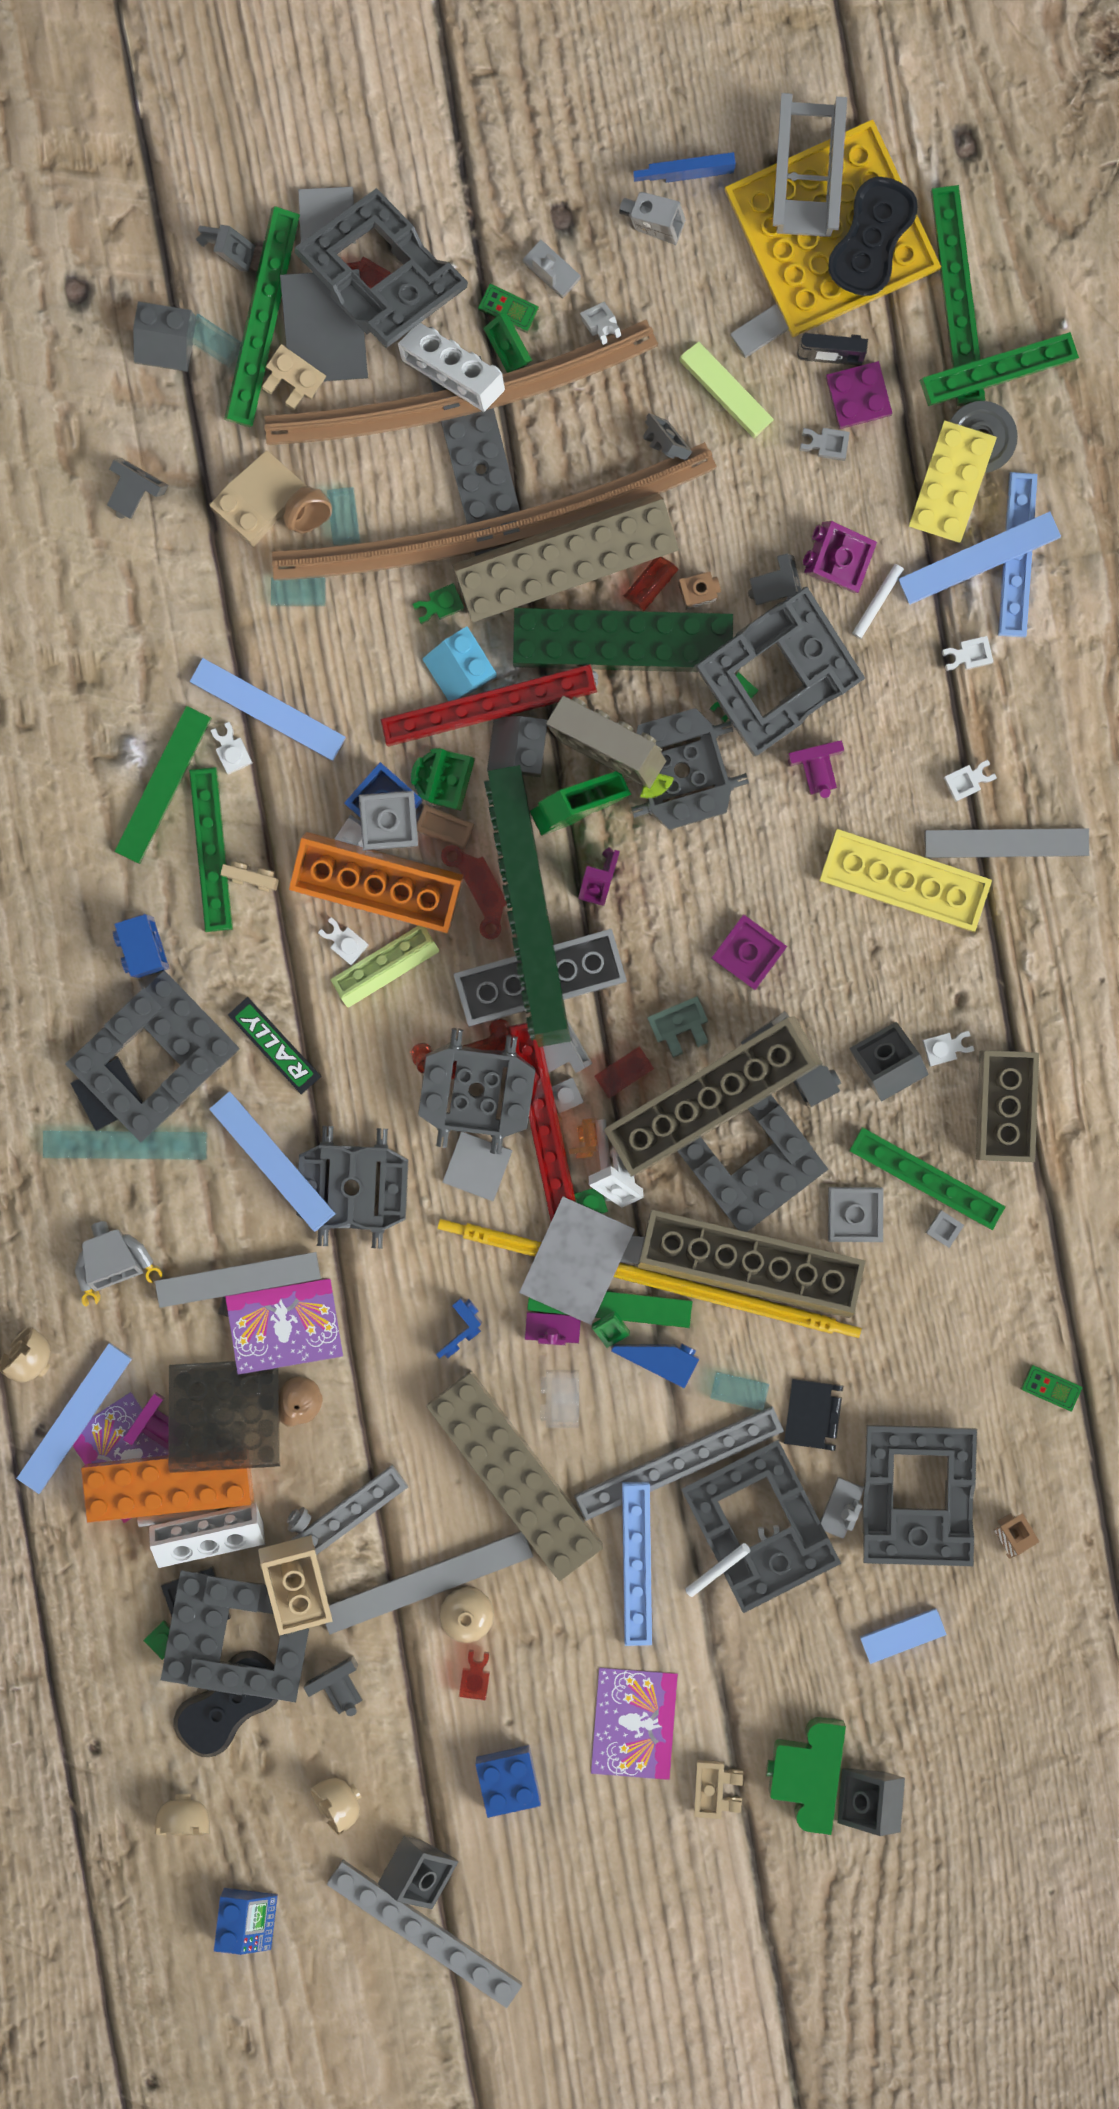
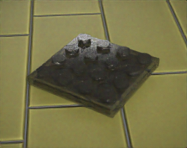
M236 1361L169 1365L168 1470L170 1473L280 1467L279 1368L238 1374Z

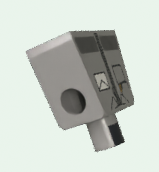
M640 192L636 201L624 198L620 205L619 214L630 217L635 230L677 245L686 221L679 201Z

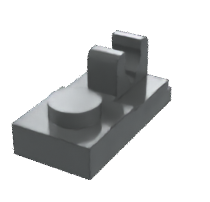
M649 413L645 421L648 429L644 433L643 438L652 442L650 447L658 451L661 450L670 458H675L676 456L687 460L692 451L670 422Z

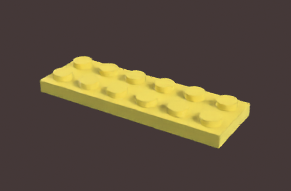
M839 829L835 831L819 880L820 882L971 932L976 931L992 882L991 879Z

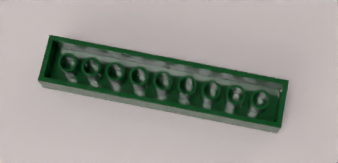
M516 765L488 771L489 780L484 781L489 805H494L489 807V813L493 829L498 831L493 833L498 857L503 856V858L498 859L500 874L502 875L503 883H508L503 885V892L507 908H512L511 911H507L512 935L517 934V937H512L516 959L522 962L517 964V971L521 987H526V990L521 991L526 1014L531 1013V1017H526L528 1032L531 1040L536 1039L538 1047L571 1042L521 767Z

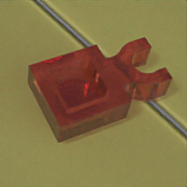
M469 1649L468 1662L470 1669L463 1668L459 1697L486 1701L490 1671H483V1668L488 1663L489 1652L484 1651L482 1661H475L473 1658L474 1650Z

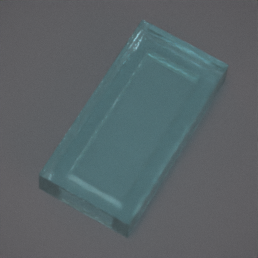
M200 314L196 315L192 338L193 345L230 368L239 354L241 342Z
M354 487L327 490V497L332 504L330 523L333 545L361 543Z
M271 578V606H326V578L274 581Z
M716 1371L710 1399L764 1411L769 1383Z

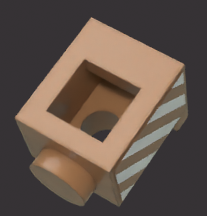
M711 572L682 578L678 582L685 610L716 602L718 599L717 593L721 592L718 577L712 578ZM704 584L706 591L700 593L696 590V586Z
M1010 1513L997 1521L1000 1526L995 1528L994 1531L1007 1551L1006 1555L1009 1559L1020 1555L1040 1542L1023 1513L1015 1517ZM1009 1530L1014 1532L1015 1538H1013Z

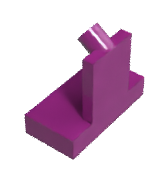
M840 740L791 752L787 755L789 767L803 763L810 795L820 793L822 798H827L831 794L830 790L837 788L830 756L842 754L845 750L843 742Z
M611 847L603 851L602 855L606 858L603 870L589 866L586 867L578 899L605 906L620 851H613Z
M527 1312L525 1340H536L538 1344L551 1345L579 1344L581 1320L566 1314Z
M155 1392L123 1440L133 1445L140 1434L143 1433L167 1450H170L172 1445L176 1447L182 1445L183 1438L180 1436V1433L185 1427L158 1410L165 1397Z

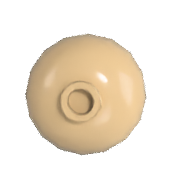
M28 1327L11 1342L9 1346L13 1348L9 1355L4 1353L0 1359V1372L15 1382H28L37 1376L43 1377L49 1370L50 1345L39 1332L32 1327L31 1329Z
M467 1586L457 1588L445 1598L441 1605L440 1621L442 1628L449 1637L457 1642L470 1643L478 1641L488 1633L493 1624L494 1609L492 1602L477 1588Z
M328 1778L311 1788V1796L321 1815L324 1814L329 1820L327 1824L336 1835L342 1834L355 1824L360 1813L358 1800L361 1798V1795L354 1784L348 1786L341 1779Z
M176 1794L175 1800L165 1802L159 1808L155 1819V1835L166 1836V1833H171L174 1836L210 1834L208 1811L201 1802L191 1800V1794Z

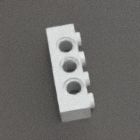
M419 323L398 343L403 362L483 412L505 391L503 374L496 366L486 364L475 353H469L462 349L454 340H448L441 336L433 327L428 328Z
M256 1503L149 1526L150 1548L158 1568L265 1545L264 1524Z

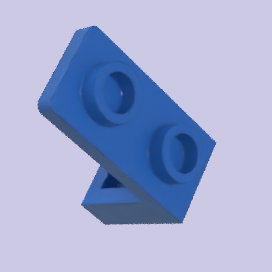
M461 1297L452 1305L467 1323L468 1327L436 1353L439 1359L443 1355L448 1359L460 1349L457 1345L464 1338L470 1341L481 1332L478 1327L482 1324V1321L476 1315L479 1310L470 1299L465 1301Z

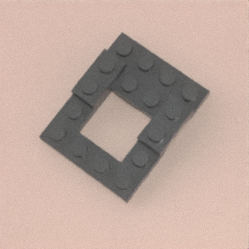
M377 188L295 247V254L331 290L330 297L367 335L371 332L386 348L465 290L468 285V281L449 262L437 260L423 246L415 227ZM372 228H375L392 246L391 253L403 266L370 289L337 254Z
M803 587L784 602L772 607L737 632L735 637L694 665L751 754L755 757L800 726L811 713L822 705L843 695L865 679L808 587ZM777 643L803 685L781 700L778 706L762 716L734 672Z
M164 970L145 989L143 988L104 1025L105 1027L68 1060L65 1065L142 1143L205 1080L232 1058L240 1048ZM145 1028L181 1066L141 1104L105 1065Z
M772 1095L748 1108V1110L773 1143L732 1175L729 1174L701 1137L678 1150V1153L737 1230L748 1232L829 1170Z
M866 1425L862 1526L863 1563L974 1566L973 1496L976 1486V1428ZM894 1454L947 1456L945 1509L893 1508Z
M779 1440L681 1489L719 1563L738 1548L740 1544L718 1501L766 1477L768 1478L791 1527L750 1547V1552L724 1572L743 1613L842 1564Z
M181 1570L160 1681L296 1703L309 1628L280 1635L274 1670L220 1661L230 1608L274 1614L266 1584L244 1582Z

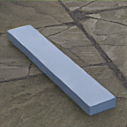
M1009 473L1005 531L1035 518L1038 474ZM1032 551L1003 563L998 636L1021 638L1027 636Z
M1047 512L899 578V583L909 605L1053 542L1061 538V535L1051 512Z
M202 658L190 680V683L331 761L335 759L346 739L340 733Z
M230 1091L209 1109L314 1232L336 1214Z
M111 1343L107 1345L16 1479L36 1493L40 1494L129 1365L133 1359Z
M622 1482L625 1646L652 1645L650 1483Z

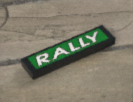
M248 996L228 1014L301 1095L322 1077Z

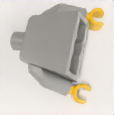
M105 1221L97 1222L91 1226L94 1238L83 1242V1251L79 1254L75 1267V1274L80 1289L85 1293L82 1297V1304L84 1306L89 1305L88 1295L93 1296L95 1303L98 1304L100 1301L98 1290L143 1273L142 1269L144 1268L146 1269V1279L148 1282L153 1283L152 1278L149 1276V1273L153 1270L157 1271L162 1278L161 1268L152 1265L153 1260L148 1251L134 1237L129 1234L123 1235L118 1229L109 1231Z

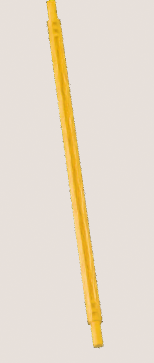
M444 1219L439 1220L437 1228L462 1235L463 1239L536 1257L542 1243L470 1223L463 1225ZM619 1263L613 1276L622 1280L829 1334L836 1332L859 1338L862 1330L861 1327L837 1322L836 1318L623 1263Z

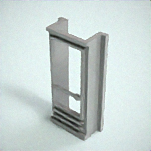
M781 93L773 226H777L776 233L831 237L833 230H839L847 97H836L835 104L829 105L792 102L793 94ZM791 115L832 117L828 176L799 175L796 172L787 174ZM787 179L792 181L797 179L827 181L826 202L786 200Z

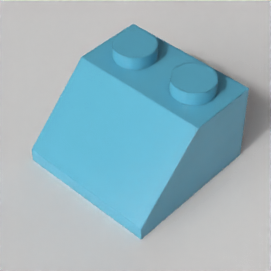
M468 626L445 639L422 658L448 701L463 698L497 677L496 671Z

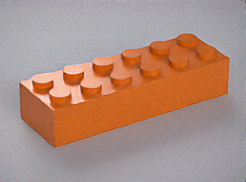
M306 832L300 841L289 890L448 933L452 925L464 875L375 850L364 851L363 847Z
M249 1446L89 1463L81 1468L87 1523L251 1505L254 1501Z

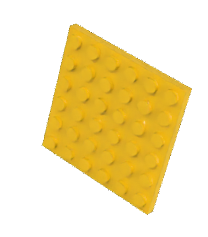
M873 119L845 132L839 230H833L831 237L776 233L777 226H773L777 163L730 184L724 189L792 338L941 269V265L919 217L916 215L912 225L896 243L893 251L891 277L887 285L880 292L871 296L851 293L838 286L829 274L830 255L835 246L850 230L854 216V200L861 185L873 177H887L902 183ZM830 139L789 157L787 174L796 172L799 175L828 176ZM787 179L786 200L826 202L827 181L800 179L792 181Z

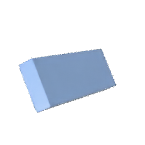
M933 1608L860 1636L869 1663L872 1664L947 1634L937 1609Z

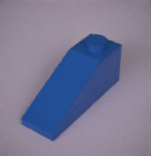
M683 1343L680 1347L674 1344H614L611 1348V1352L684 1389L699 1361V1357L694 1355L696 1350Z

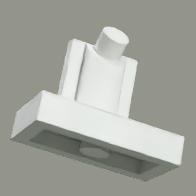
M612 1146L610 1157L613 1158L614 1168L609 1166L590 1175L589 1186L623 1208L644 1198L643 1188L635 1183L634 1176H630Z

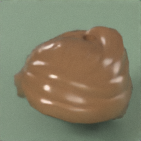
M302 487L292 495L285 505L283 515L285 525L290 531L302 534L310 532L329 520L332 514V504L322 490Z
M301 1376L293 1377L284 1383L280 1388L276 1401L277 1416L281 1423L287 1427H294L297 1424L308 1423L315 1418L323 1401L318 1385L313 1380Z

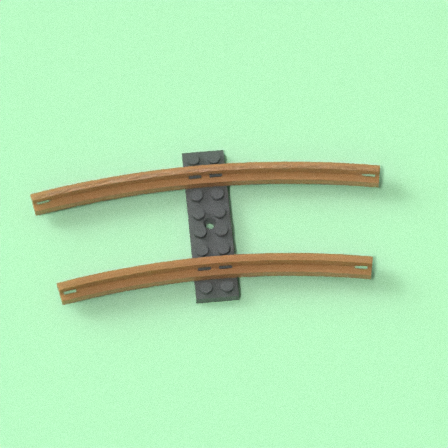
M646 319L621 330V337L616 338L614 334L606 337L608 343L604 345L598 340L560 356L503 374L505 391L485 412L430 379L434 392L430 394L351 408L265 416L267 445L358 437L441 421L467 525L376 542L316 549L272 552L273 579L278 581L357 574L428 563L471 553L477 556L657 492L661 494L713 471L717 466L713 460L711 450L708 449L704 442L691 448L692 453L687 460L675 456V458L666 459L598 487L522 511L519 510L494 408L567 385L658 347V342L653 334L654 331ZM646 336L648 337V340L640 344L634 345L635 341L640 340ZM288 430V434H272V431ZM706 459L705 462H703V463H701V464H699V465H697V466H695V467H692V465H694V464H696V463H698V462H701V461H703V460ZM478 465H484L486 467V472L484 474H478L476 472V467ZM295 566V568L279 569V567Z

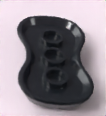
M873 177L864 182L858 189L854 200V216L850 230L835 246L829 258V274L838 286L857 295L871 296L880 292L887 285L892 273V258L896 243L912 225L917 215V198L910 188L891 178Z
M256 1651L241 1652L228 1661L273 1670L275 1666L267 1657ZM207 1690L185 1700L178 1707L173 1719V1726L180 1741L191 1752L198 1756L209 1758L221 1754L229 1747L239 1727L247 1719L267 1711L278 1700Z

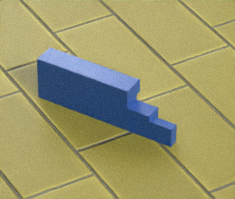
M732 152L649 164L648 169L633 171L634 182L665 179V182L668 183L733 174L736 165L735 155Z

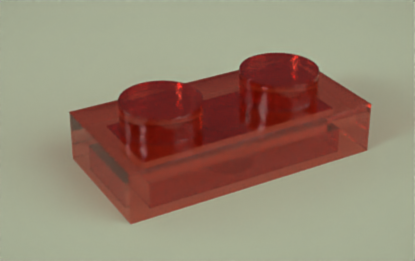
M662 556L653 559L623 597L629 603L645 611L679 569Z
M639 1046L594 1077L607 1097L611 1098L652 1071L654 1067Z

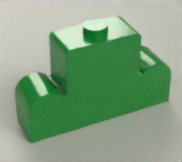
M615 771L559 790L538 802L539 806L529 812L541 836L568 827L594 812L601 811L631 795V792L622 774Z
M815 1717L807 1723L805 1728L809 1743L783 1739L775 1741L773 1759L767 1761L766 1776L770 1777L768 1789L772 1799L797 1803L794 1809L795 1818L802 1830L831 1835L846 1725L844 1720Z

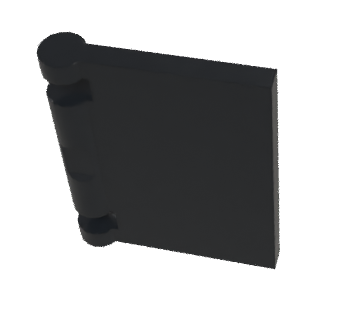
M792 1379L784 1444L835 1451L836 1445L825 1443V1437L837 1439L842 1398L831 1396V1391H843L844 1386Z

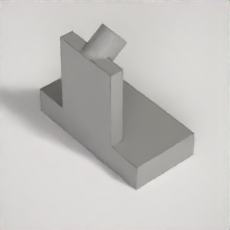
M542 240L523 258V263L562 299L581 279V275Z
M569 1022L571 1042L543 1047L548 1072L567 1062H570L576 1073L592 1064Z
M837 1478L820 1520L826 1532L844 1539L847 1530H853L862 1508L859 1500L864 1487L843 1478Z

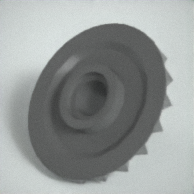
M989 401L972 402L959 409L950 420V422L997 437L985 473L1001 468L1012 457L1018 440L1017 427L1012 416L1002 406Z

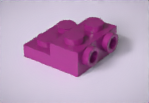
M833 521L822 522L813 531L812 539L815 540L812 551L809 550L803 558V565L806 566L804 573L825 583L835 584L852 593H859L877 542Z

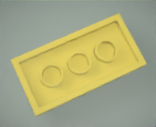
M944 420L909 527L961 543L997 438L996 436Z

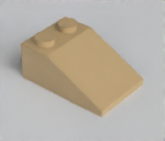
M266 450L232 480L209 506L216 515L254 548L284 514L285 505L292 495L302 487L307 486Z
M312 1535L258 1549L279 1636L333 1622Z

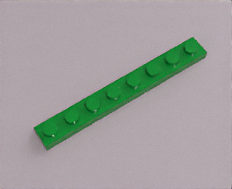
M959 185L931 189L952 368L981 360ZM984 389L957 397V406H964L976 401H986Z
M276 206L271 208L224 418L226 421L249 428L253 426L282 298L280 275L287 274L300 214Z

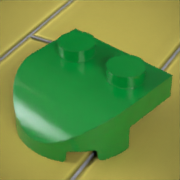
M441 748L430 749L429 753L415 761L411 771V783L415 786L421 799L437 806L461 811L475 758L449 752Z

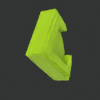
M659 773L650 789L643 786L640 797L655 798L662 795L669 789L674 777Z

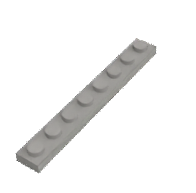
M345 1860L341 1861L328 1880L327 1885L505 2008L510 2005L522 1987L520 1980L409 1904L396 1902L377 1882Z

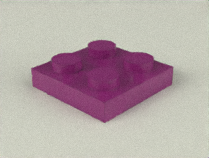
M879 361L826 375L825 378L839 429L892 416L893 412Z
M743 914L711 959L755 991L788 946Z

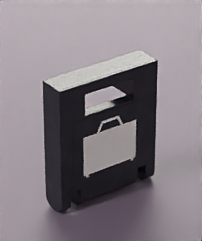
M805 333L800 340L797 357L803 361L862 366L867 354L868 339L861 338V335L851 334V337Z

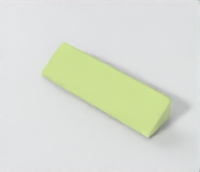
M697 342L680 356V363L754 439L774 421L700 342Z
M418 925L330 980L347 1007H350L439 952V949L426 927Z

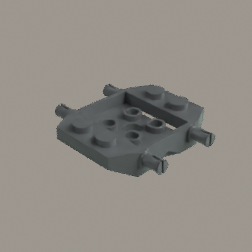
M694 708L638 725L637 734L641 735L643 732L652 736L656 740V745L660 748L699 736L701 740L661 752L666 762L659 773L674 777L673 782L662 795L655 798H647L648 801L646 803L631 807L632 812H635L633 817L650 814L668 830H672L726 814L731 791L736 787L749 784L748 779H746V773L731 778L727 777L716 740L720 735L733 732V727H730L732 726L731 721L712 725ZM679 763L686 764L690 769L689 775L685 778L677 777L674 773V767ZM715 785V788L663 803L665 799Z
M452 1028L450 1043L426 1054L418 1115L437 1128V1147H441L443 1137L442 1148H446L449 1132L454 1130L491 1135L490 1153L495 1154L496 1150L497 1154H501L503 1139L506 1136L527 1129L535 1068L517 1054L518 1036L513 1035L511 1044V1035H506L505 1050L503 1051L480 1050L462 1046L463 1029L458 1028L456 1039L457 1028ZM457 1061L450 1113H447L453 1062ZM503 1067H507L500 1119H496ZM473 1083H481L484 1086V1091L479 1096H473L468 1091L469 1086Z
M322 1126V1142H320V1145L299 1155L298 1171L325 1201L327 1159H330L328 1205L336 1214L318 1229L317 1246H322V1237L323 1246H329L328 1236L330 1228H352L371 1230V1248L376 1249L378 1238V1249H383V1233L385 1229L406 1220L409 1159L388 1148V1129H383V1139H381L382 1128L376 1129L377 1139L374 1147L334 1145V1126ZM381 1161L378 1216H374L376 1163ZM348 1180L358 1182L360 1189L356 1195H348L345 1192L344 1185Z

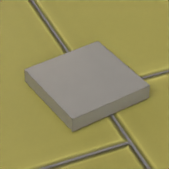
M353 187L298 189L301 242L354 205Z
M414 791L359 795L364 851L418 846Z
M461 1131L442 1183L494 1201L513 1150L502 1147L501 1154H497L496 1150L495 1154L490 1153L492 1142Z
M828 1187V1242H883V1187Z

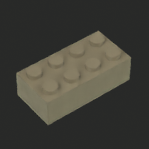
M562 696L546 723L557 740L650 789L666 762L661 753L662 749L656 745V740L646 733L642 732L639 735L633 732V728L623 721L618 723L611 721L610 716L602 710L596 709L594 712L586 708L587 704L576 697H573L571 700Z
M980 1051L976 1160L1035 1162L1039 1053Z

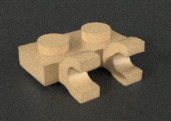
M281 344L266 366V369L271 371L272 374L268 377L262 389L272 395L281 380L288 383L295 389L286 400L285 406L294 411L304 395L310 400L313 398L325 380L326 375Z
M231 861L230 866L223 864L220 875L232 879L233 883L244 885V882L258 886L259 890L269 893L270 889L277 890L279 880L273 878L275 871L258 868L257 873L247 871L249 864Z
M697 1760L694 1817L721 1819L722 1811L741 1813L742 1797L730 1796L724 1798L723 1784L743 1786V1770H724L725 1762Z

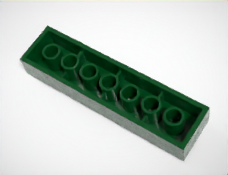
M514 608L513 667L574 669L590 664L593 670L698 672L694 666L733 638V614Z

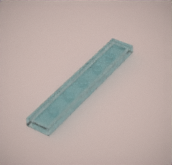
M43 1131V1158L207 1160V1132H153L140 1143L130 1131Z

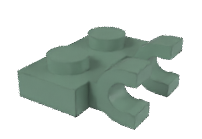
M698 996L647 1017L657 1042L660 1043L666 1040L673 1058L683 1054L676 1035L690 1029L697 1047L708 1044L707 1037L701 1026L707 1023L708 1019Z

